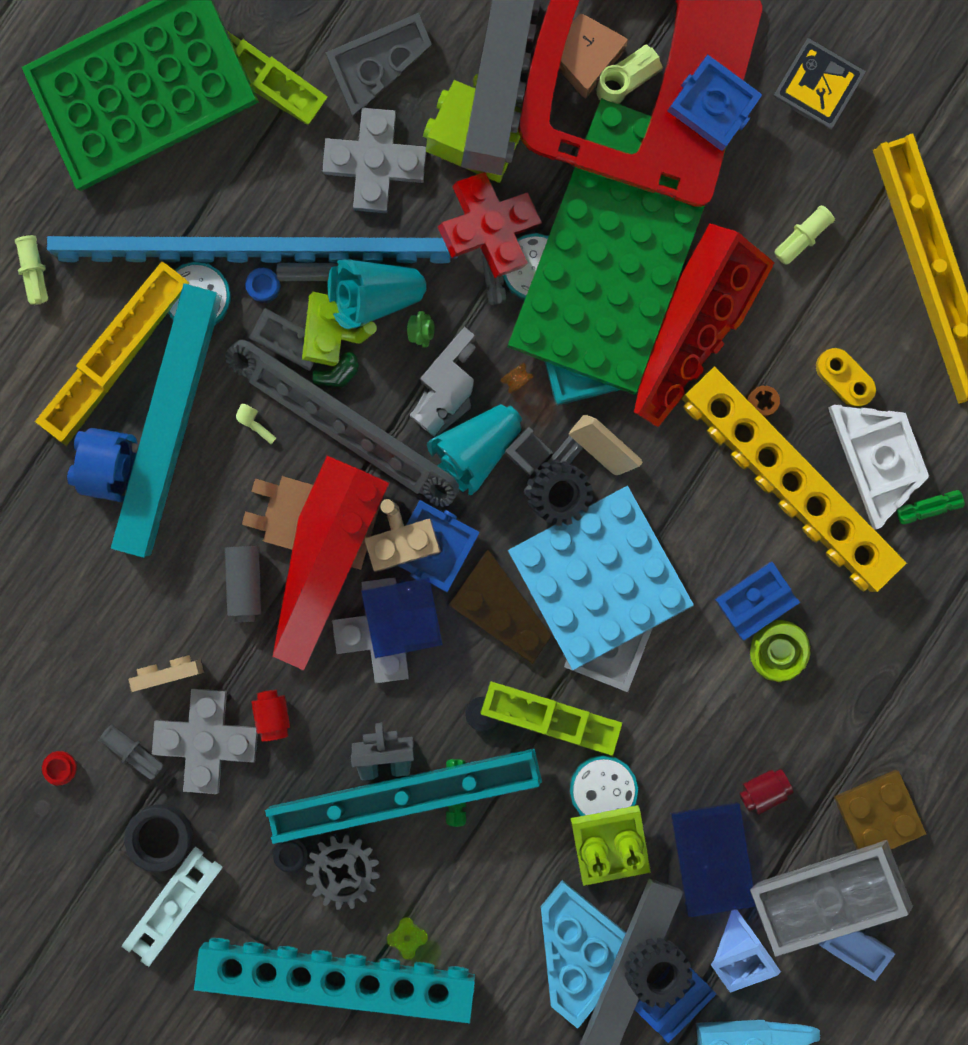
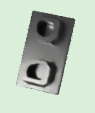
M383 722L375 724L376 733L363 734L364 742L352 743L351 764L352 767L357 768L361 780H370L378 777V764L391 763L392 775L396 777L410 774L411 761L414 760L413 737L398 738L397 731L384 732Z

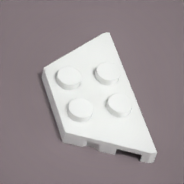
M842 405L830 406L828 408L872 528L874 530L879 529L909 499L914 490L918 489L929 477L906 413L885 412L869 408L842 407Z

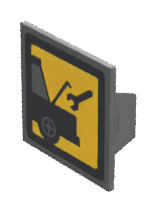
M807 38L773 96L790 105L792 110L807 119L815 120L832 130L866 71Z

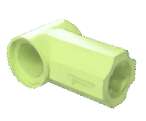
M646 44L618 64L606 67L601 73L596 88L599 100L603 98L619 104L627 94L661 72L663 66L654 49ZM609 80L616 81L620 84L621 89L611 90L606 86L605 82Z

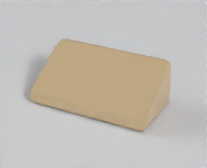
M583 415L569 433L578 444L614 475H620L640 467L643 463L640 457L596 418Z

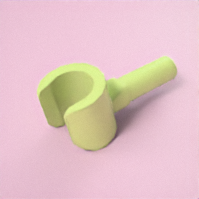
M241 404L236 413L238 422L251 428L253 431L255 430L267 442L272 444L276 437L261 424L254 421L258 411L246 404Z

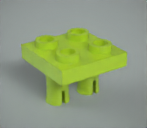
M638 805L571 818L583 886L651 873L641 812Z

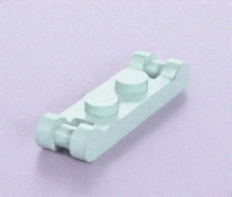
M197 847L191 851L121 946L129 953L133 950L141 956V962L148 967L223 868L216 861L211 863L203 857L204 852ZM193 867L204 874L199 882L188 875ZM144 933L155 940L152 946L141 939Z

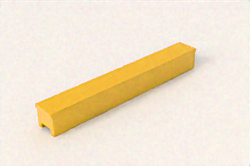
M912 133L889 143H881L873 150L958 404L968 401V293L914 134Z

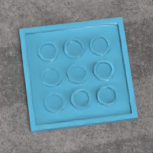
M628 485L589 506L587 513L583 510L579 511L582 518L577 521L574 517H571L573 524L566 525L562 522V526L554 525L508 550L573 671L694 606Z

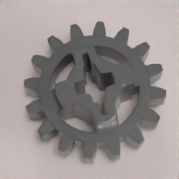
M350 833L345 834L343 841H339L336 834H332L330 837L331 844L329 845L321 840L318 843L321 852L312 851L309 855L315 863L307 864L305 867L306 871L313 873V876L307 879V885L316 884L317 886L312 895L317 897L323 894L325 896L324 906H327L331 900L336 901L337 910L341 909L343 902H347L351 909L355 908L356 898L365 903L368 900L365 891L375 892L377 887L371 879H378L381 872L373 870V867L380 862L379 858H370L369 856L373 851V846H368L365 849L362 848V837H359L355 843L351 842ZM337 849H348L344 855L337 857L332 854L328 855ZM358 856L361 857L365 864L366 875L358 868L356 861ZM343 864L348 865V873L350 875L346 874L343 878L338 877L339 870L337 868H341ZM321 868L328 875L330 882L328 887L322 880ZM348 886L356 889L350 893H338L340 889Z

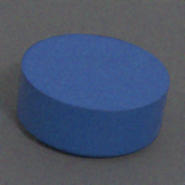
M257 268L246 279L248 294L259 303L273 301L280 292V281L277 279V275L268 268Z

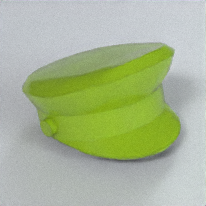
M784 620L772 621L755 633L750 648L751 662L755 670L767 680L776 682L791 680L806 668L809 661L810 643L807 635L794 623Z

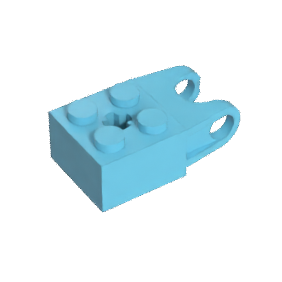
M765 1020L696 1023L697 1045H809L820 1040V1030L806 1025L766 1022Z

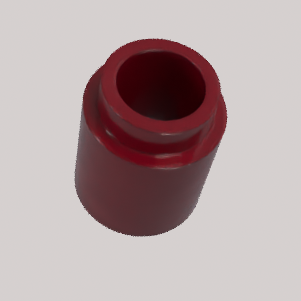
M771 769L743 783L744 791L739 794L749 812L755 810L760 815L787 801V796L794 792L783 770L779 769L774 772Z

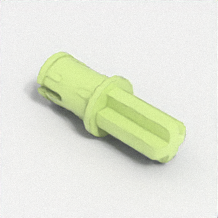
M821 205L801 225L796 224L794 232L775 249L774 253L778 260L788 265L808 245L813 246L815 244L814 239L835 221L833 214Z
M28 235L15 239L21 266L18 269V273L23 275L29 304L38 305L48 301L43 274L46 267L41 264L36 236Z

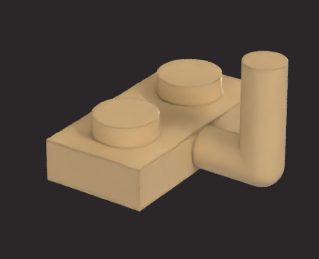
M389 499L382 501L380 507L387 514L391 530L364 538L374 572L441 552L432 520L429 518L404 526L398 505Z

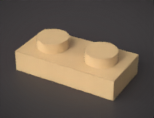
M190 655L170 660L171 667L158 671L157 664L137 669L138 676L128 679L131 691L134 692L204 673L201 659L191 662Z

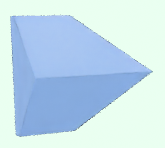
M733 905L716 956L711 963V966L730 993L778 976L781 972Z

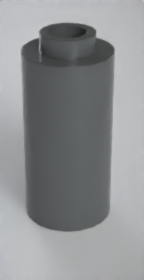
M259 546L226 547L224 549L227 616H234L235 623L255 622V615L262 614Z

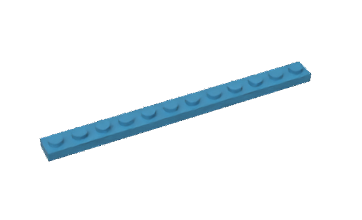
M47 236V250L55 257H58L59 261L77 262L79 257H92V261L111 262L112 257H125V260L129 262H145L146 257H159V260L163 262H179L180 257H193L195 262L207 263L213 262L214 257H227L229 262L243 263L248 261V257H261L262 262L278 263L281 262V257H295V261L300 263L315 262V258H329V262L332 263L349 258H363L364 262L381 263L383 258H396V262L415 263L417 258H430L432 263H449L451 258L443 238Z

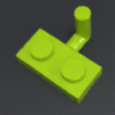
M312 292L309 295L302 360L335 366L339 362L341 340L358 344L363 343L376 332L377 327L374 322L362 325L358 329L341 327L333 313H339L337 303L335 301L330 302L326 294Z

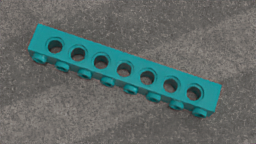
M210 938L209 942H204L199 948L194 990L470 1023L475 974L469 973L467 968L458 966L448 967V971L434 969L435 965L424 962H416L414 967L400 965L399 960L382 958L379 963L366 961L365 956L348 954L345 959L332 957L331 952L324 950H313L312 954L298 953L297 948L290 946H279L277 950L264 949V944L257 942H245L243 946L230 945V940ZM235 959L239 961L242 966V972L238 974L229 972L226 968V960ZM263 963L272 964L276 969L277 975L272 978L264 977L260 972L259 966ZM298 967L306 968L311 974V979L306 982L298 981L294 977L293 970ZM333 971L340 972L345 977V983L340 986H334L328 981L327 975ZM368 975L374 976L378 979L380 986L377 989L368 990L362 985L361 979ZM399 980H408L413 984L414 990L411 993L402 994L397 991L395 984ZM434 984H443L448 989V994L442 998H435L430 994L429 989Z

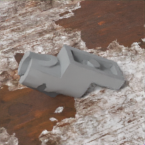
M466 327L458 333L420 378L421 383L430 391L428 393L424 391L410 417L433 437L443 433L471 409L469 396L472 393L474 379L455 364L458 360L462 363L465 362L476 348L472 345L475 341V335Z

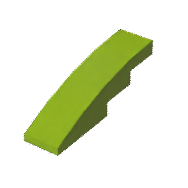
M227 31L254 92L309 125L327 99V96L272 56L269 58L244 39L240 40Z
M490 681L481 715L611 756L614 754L622 727V722Z

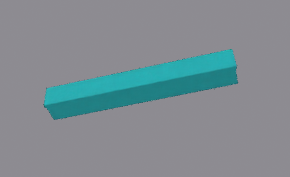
M183 284L111 549L143 558L152 554L222 299L217 295V292Z
M534 748L272 805L265 812L266 817H269L272 844L539 787L540 783H542V778Z

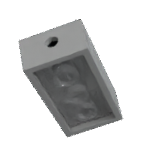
M887 840L760 881L750 889L775 957L907 916L913 908Z

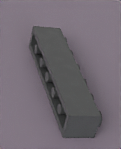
M492 0L462 158V168L502 175L504 163L512 162L515 143L509 142L510 132L517 133L521 113L514 111L515 104H522L526 83L520 82L521 73H528L531 53H526L525 49L526 44H533L536 24L530 23L531 15L538 16L541 0Z

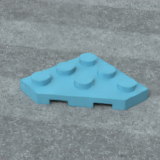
M562 880L541 905L550 1003L554 1010L576 1028H579L596 1007L626 932Z

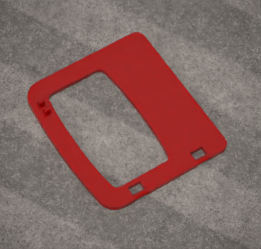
M550 0L537 39L522 102L518 132L523 144L528 150L537 155L572 164L576 168L652 193L657 192L692 206H705L714 194L725 149L721 151L667 110L682 91L683 87L681 85L689 73L691 75L694 74L707 54L744 81L762 13L761 1L675 0L677 3L675 28L656 105L638 152L628 154L558 131L550 125L552 97L573 17L580 1ZM560 142L578 147L577 157L558 151ZM663 175L678 180L677 189L660 185V176Z

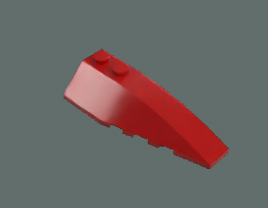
M709 223L675 286L640 381L634 413L656 427L660 426L684 396V387L689 380H696L704 371L702 364L711 353L717 354L724 346L722 339L729 330H736L743 322L775 263L739 232Z
M326 457L298 518L273 657L299 669H305L389 486V482L332 457Z

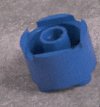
M89 428L86 432L79 431L74 441V449L77 452L74 465H71L68 471V484L75 486L79 495L123 502L125 497L122 494L127 490L137 454L132 452V443L138 444L136 437L132 434L97 428Z

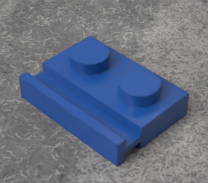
M773 562L767 563L714 599L742 641L800 603Z
M670 966L652 984L662 981L669 973ZM692 967L689 968L692 971V978L687 979L691 985L689 990L684 988L685 996L682 999L677 996L675 1004L670 1005L666 1002L664 1008H659L656 1003L654 1007L648 1006L646 1002L643 1003L638 999L634 1009L667 1043L716 995V992Z

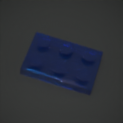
M735 802L671 813L688 917L755 907L756 904L750 891L753 887L740 804Z

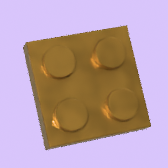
M893 770L834 796L857 850L885 840L888 841L890 849H894L926 835L898 770Z

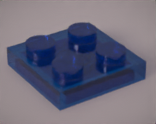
M429 577L361 591L375 658L443 645Z

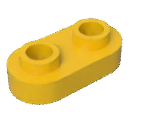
M831 348L819 356L816 362L817 374L845 404L851 407H862L872 401L876 393L873 379L846 351L839 348ZM832 359H837L840 362V370L835 371L830 367ZM856 383L864 387L863 395H857L854 392V385Z

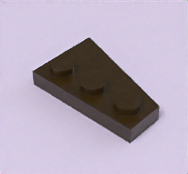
M487 550L449 606L533 664L552 635L489 550Z

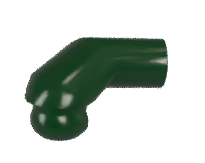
M345 352L340 356L338 364L332 370H314L313 384L317 387L346 386L358 372L357 356L351 352Z

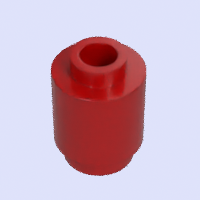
M277 689L257 693L258 699L251 701L256 733L261 735V741L288 737L287 728H290L285 695H278Z

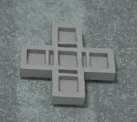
M362 108L359 141L325 138L322 172L324 175L356 177L353 202L354 211L387 213L390 180L424 183L426 147L393 144L396 111Z
M396 578L362 582L366 616L332 620L336 653L371 650L375 683L409 679L405 645L438 641L434 607L400 611Z
M193 688L191 689L189 722L154 721L152 755L186 757L183 792L218 794L222 760L256 761L258 737L256 727L225 725L227 691Z

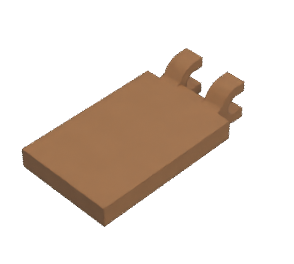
M282 476L279 486L255 479L251 492L270 497L265 517L245 511L242 525L266 531L263 539L264 542L292 550L298 518L313 485ZM380 505L365 538L372 536ZM365 539L351 566L362 570L367 553Z

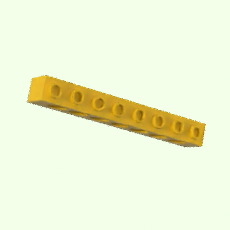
M715 366L681 398L686 403L683 406L685 411L696 421L701 418L710 427L707 430L710 437L719 445L725 443L733 451L730 456L744 470L747 467L750 468L757 476L754 479L757 485L767 494L772 491L781 500L778 503L779 507L789 517L793 518L796 516L805 525L802 527V530L812 541L817 543L820 540L829 549L826 552L829 559L838 567L844 565L852 573L849 577L850 580L860 590L864 592L868 589L870 592H878L907 564ZM713 401H721L726 405L727 415L724 418H718L712 414L711 403ZM737 425H745L749 428L751 437L748 442H740L735 437ZM761 449H768L773 453L774 463L771 467L763 466L760 463L758 456ZM786 473L795 475L798 480V486L794 492L788 491L783 486L782 481ZM811 497L817 498L822 505L818 516L811 515L807 510V501ZM834 522H840L845 527V536L840 541L834 539L831 535V526ZM859 546L865 547L869 552V559L864 565L859 564L855 559V551Z

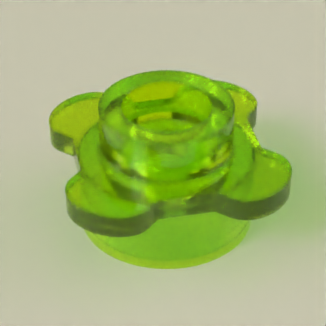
M408 917L402 918L395 932H391L387 936L388 945L396 947L401 951L404 959L414 958L416 949L428 940L427 932L420 930L417 925L413 924V920ZM409 935L411 940L405 941L404 937Z

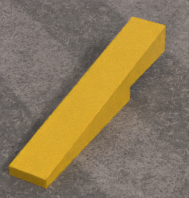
M162 261L78 362L76 372L35 422L67 446L179 299L183 284H190L189 281Z

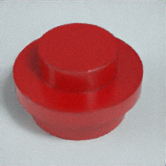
M65 751L50 753L42 763V774L53 785L60 786L69 783L77 772V764L74 757Z

